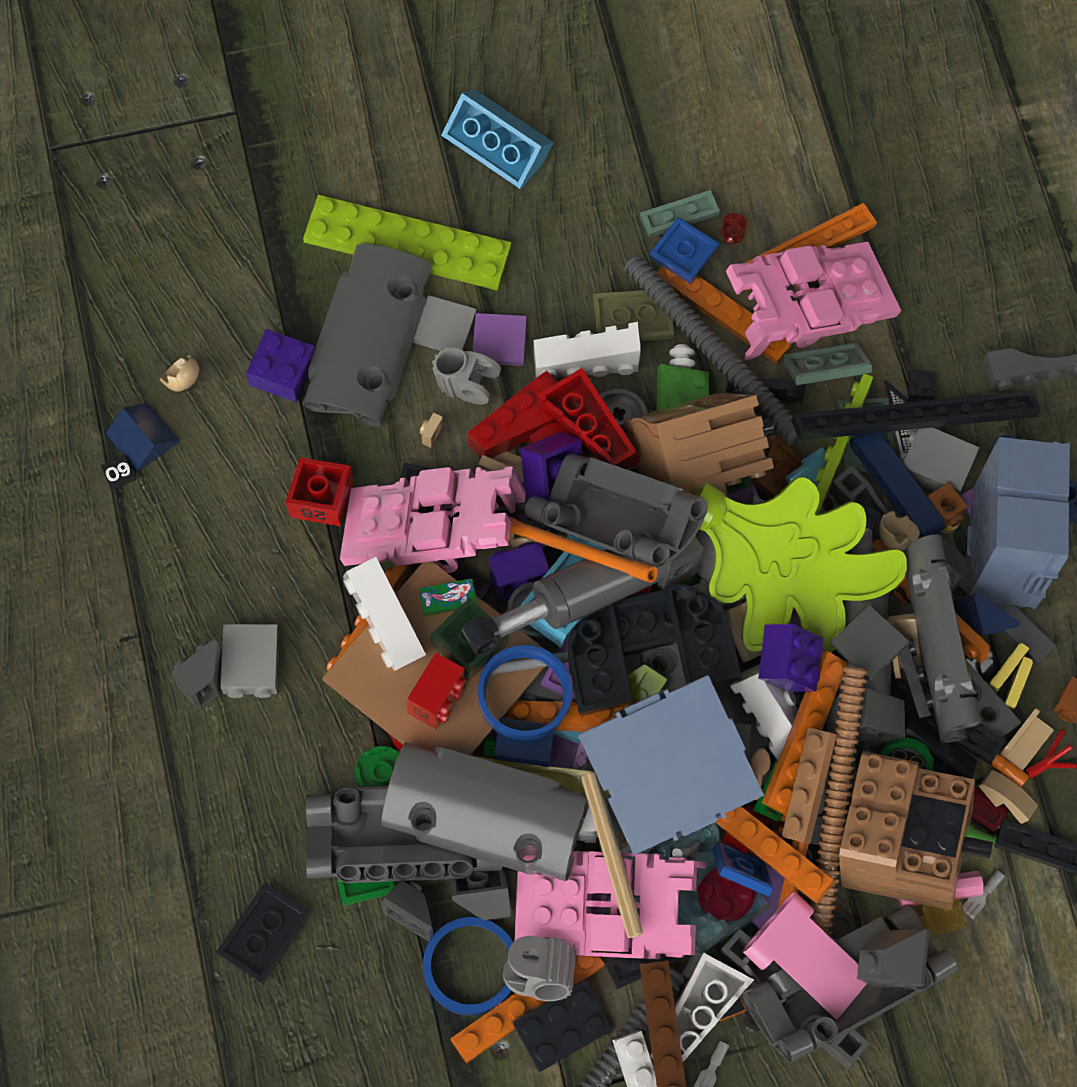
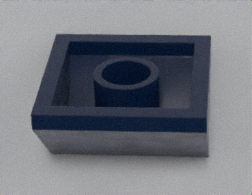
M148 403L122 408L106 432V435L119 451L125 455L128 462L137 472L179 443L177 437Z
M978 593L953 601L956 614L979 636L1016 628L1021 623Z
M507 718L499 719V722L503 725L521 731L536 730L548 725ZM497 732L494 759L549 767L553 732L542 738L527 741L511 739Z

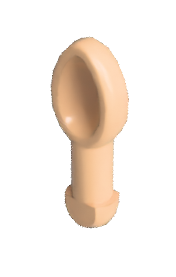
M764 748L756 750L750 759V766L760 788L763 775L770 768V757Z

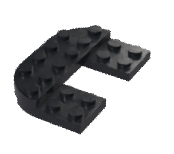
M675 584L665 586V590L619 600L583 617L576 628L572 630L568 642V661L580 716L634 704L624 655L673 644L678 645L686 684L705 675L709 676L713 686L741 680L742 676L728 617L718 601L701 592L699 588Z

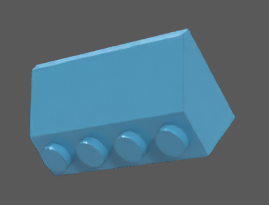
M476 89L461 94L441 135L519 189L523 188L541 167L554 144L553 141Z

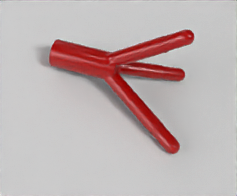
M1064 729L1059 731L1045 758L1025 769L1030 779L1049 768H1077V763L1054 762L1073 749L1072 745H1068L1054 754L1065 733Z

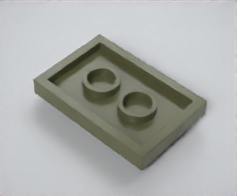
M645 290L593 294L596 334L605 332V327L616 326L617 330L629 328L628 323L638 322L639 340L649 341L673 339L674 329L671 317H668L665 311H662L660 306L655 304V300H652L650 295L644 292Z

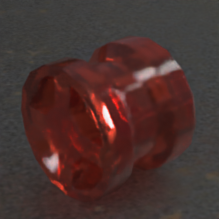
M729 213L723 218L721 237L725 242L737 244L744 239L747 229L745 217L739 213Z

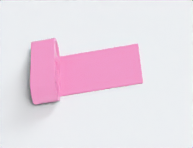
M794 892L786 898L743 949V953L761 970L765 969L774 960L837 1020L867 983L857 979L858 964L810 919L814 909L799 894Z

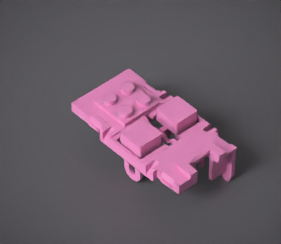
M868 242L845 245L844 248H826V245H821L818 249L816 246L792 248L784 252L766 254L763 258L756 256L751 264L749 262L731 264L726 270L736 294L739 295L742 290L752 289L753 291L748 298L749 300L756 299L757 305L753 308L755 312L751 317L753 323L745 331L751 345L745 353V360L760 356L772 341L786 338L788 343L796 342L797 347L802 348L815 343L820 337L857 330L860 325L894 318L901 312L898 302ZM818 281L819 288H809L807 282ZM790 284L794 285L795 292L793 290L787 291ZM790 296L798 298L800 301V305L798 304L797 300L792 301Z
M513 466L489 472L483 470L482 467L476 468L475 475L471 469L452 471L450 467L420 471L419 476H412L410 484L406 478H400V482H396L393 485H371L351 488L340 560L344 566L362 564L374 557L377 558L378 562L391 560L395 566L432 561L446 573L454 572L458 568L456 558L476 556L477 549L509 545L511 521L506 512L495 514V509L499 507L496 502V496H500L510 513H515L516 502H525L526 490L514 472ZM420 503L423 507L434 506V511L421 514L418 512V509H420ZM459 512V517H453L455 513ZM448 517H453V523H452V524H451V522H450V520H449ZM439 560H445L448 565L441 564Z
M573 851V867L566 882L542 875L541 873L530 875L518 871L515 940L524 936L563 939V941L570 943L574 947L576 955L660 959V954H666L665 957L695 955L696 925H678L679 890L696 891L697 868H706V862L687 861L686 858L669 857V860H663L664 854L637 853L633 855V853H621L622 857H635V863L632 859L622 858L631 891H634V895L640 896V903H635L636 908H640L639 918L643 934L634 938H628L626 935L605 858L597 857L604 856L603 852ZM526 855L523 859L530 861L536 855ZM592 894H611V902L592 901ZM592 906L611 907L610 915L591 914ZM629 948H632V954L593 952V950H594V951L628 952V951H629Z

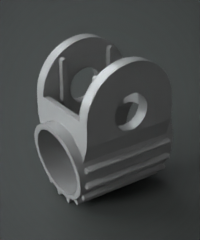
M455 346L439 350L438 355L435 354V360L432 361V369L441 392L445 393L447 397L460 398L473 404H487L490 399V393L480 383L483 377L492 379L498 377L501 372L500 365L483 354L463 351ZM459 370L453 374H447L450 371Z
M520 937L509 948L508 960L503 969L504 982L513 992L519 995L534 997L541 1001H557L567 998L568 995H571L573 987L576 951H574V947L570 943L558 938Z

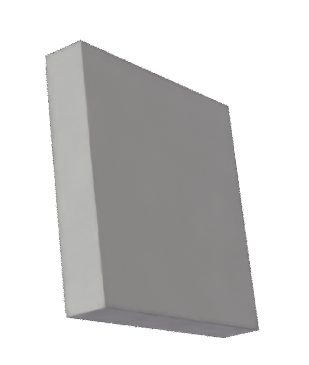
M428 295L413 343L435 350H443L446 347L455 346L464 351L477 309Z

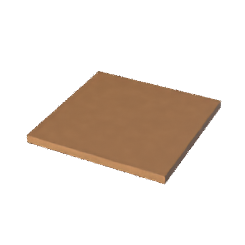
M432 561L423 562L395 595L426 655L396 671L392 667L387 668L381 657L383 650L379 642L374 643L368 631L370 628L368 625L322 679L400 743L408 742L432 750L436 747H443L472 756L493 731V728L484 719L478 704V684L484 667L496 654L513 646L530 645L544 648L518 629L511 634L503 636L498 645L490 652L480 656L475 655L461 632L462 628L474 618L483 616L486 619H493L501 615L476 596L477 607L424 616L419 588L455 582L457 580ZM441 648L449 654V658L442 653ZM435 652L450 661L452 658L454 659L453 661H457L464 668V678L466 679L464 684L466 689L459 701L454 699L450 708L452 713L445 724L440 723L437 729L409 715L407 698ZM517 658V659H512V660H509V661L520 660V659H526V658ZM545 667L490 676L486 686V702L496 720L499 721L500 718H504Z

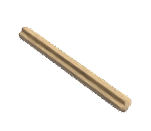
M588 772L583 774L581 779L626 935L628 938H634L643 934L642 925L600 781L595 772Z

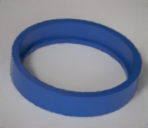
M530 645L513 646L496 654L484 667L478 684V704L484 719L495 731L515 740H535L553 732L565 719L572 698L571 679L562 662L547 650ZM517 658L535 659L548 665L558 676L563 689V703L558 715L548 725L530 731L515 730L503 725L491 714L486 702V686L492 673L509 660Z
M466 917L447 923L433 935L424 953L423 973L429 992L441 1006L456 1014L475 1016L488 1013L504 1002L510 996L512 990L505 984L495 997L474 1005L461 1004L449 999L439 990L432 976L431 960L435 947L446 934L454 929L465 926H477L490 930L503 941L508 951L513 941L495 923L482 920L481 918Z

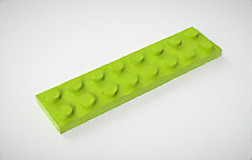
M322 195L317 196L303 237L304 243L354 255L358 244L393 248L415 255L431 263L432 269L430 274L497 291L511 249V242Z

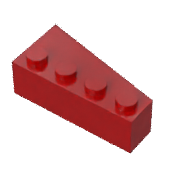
M580 368L537 395L540 405L574 437L580 438L581 443L599 460L626 470L639 462L635 448L583 368Z
M547 370L472 428L468 432V446L480 458L484 455L492 459L504 452L515 449L517 445L526 441L528 443L529 436L541 427L550 423H559L540 405L537 397L539 393L556 384L557 381Z

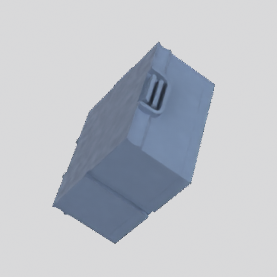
M1004 437L998 438L971 492V514L969 515V526L966 529L967 549L965 553V559H968L967 596L978 593L991 603L1018 605L1021 608L1031 607L1036 610L1042 598L1046 597L1047 588L1053 578H1058V573L1068 559L1069 553L1068 497L1070 442L1061 444L1056 441L1049 443Z
M708 675L671 692L665 689L617 711L615 713L616 717L578 735L603 790L609 791L608 801L633 855L672 837L676 841L680 836H686L717 822L719 818L724 819L727 817L725 813L764 796L744 753L746 749L730 714H726Z

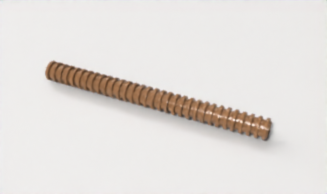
M849 666L843 667L845 676L841 678V680H844V684L840 686L843 691L839 694V697L842 699L841 702H838V706H840V711H837L839 719H836L835 722L838 724V728L834 729V732H837L833 748L834 754L831 757L833 758V763L829 765L832 767V771L828 772L831 778L827 780V784H829V789H826L828 797H825L827 806L823 808L826 814L822 816L825 822L821 824V828L824 829L823 832H820L822 841H819V845H821V849H818L817 852L820 854V858L816 859V862L819 863L818 868L831 877L835 883L817 904L814 901L810 902V906L814 909L811 920L828 936L832 934L829 928L833 927V923L830 921L834 918L832 910H835V905H833V901H836L837 898L834 896V892L838 891L835 885L839 883V879L836 878L837 875H840V870H838V866H840L839 853L843 838L842 834L845 829L844 822L847 821L845 814H848L849 811L846 809V805L850 804L847 798L851 796V792L848 791L852 787V783H850V779H853L851 770L855 768L852 766V762L856 760L853 754L857 752V749L854 747L855 744H858V740H856V735H859L857 727H860L861 724L858 722V718L862 717L859 711L863 709V705L860 704L861 701H864L862 692H865L863 683L867 681L864 679V675L868 673L863 668Z

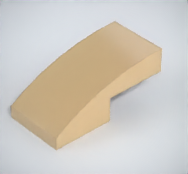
M994 770L989 771L979 785L995 807L1004 803L1020 824L1028 821L1038 807L1037 803L1021 787Z

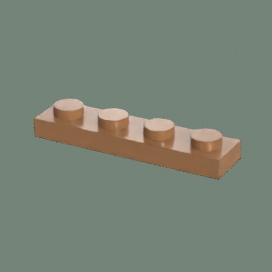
M808 728L782 837L811 844L837 734Z

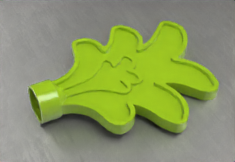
M803 476L794 478L772 499L756 504L734 501L725 496L724 492L707 482L703 483L695 494L707 501V514L699 529L701 531L704 530L709 535L715 550V564L708 583L709 592L714 599L722 603H733L741 599L745 594L746 611L742 624V642L750 651L762 650L765 624H789L794 607L799 616L801 628L822 637L823 651L832 653L835 648L831 646V641L845 628L846 615L842 601H864L880 597L896 588L904 579L907 571V558L899 549L890 548L858 554L845 553L861 540L865 532L866 514L864 508L860 504L850 501L830 511L815 515L814 513L819 504V492L816 485Z

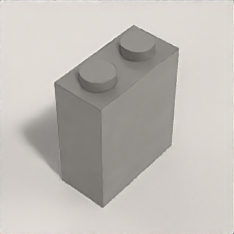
M933 427L918 429V431L912 430L906 443L911 445L908 453L902 452L900 460L918 485L931 491H936L949 482L959 494L979 447Z
M223 624L221 689L223 694H227L231 698H241L244 694H254L258 698H268L271 694H278L280 633L277 624Z

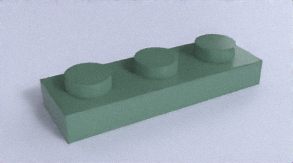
M711 190L640 212V219L648 237L651 238L666 233L678 217L692 225L719 216L720 210Z

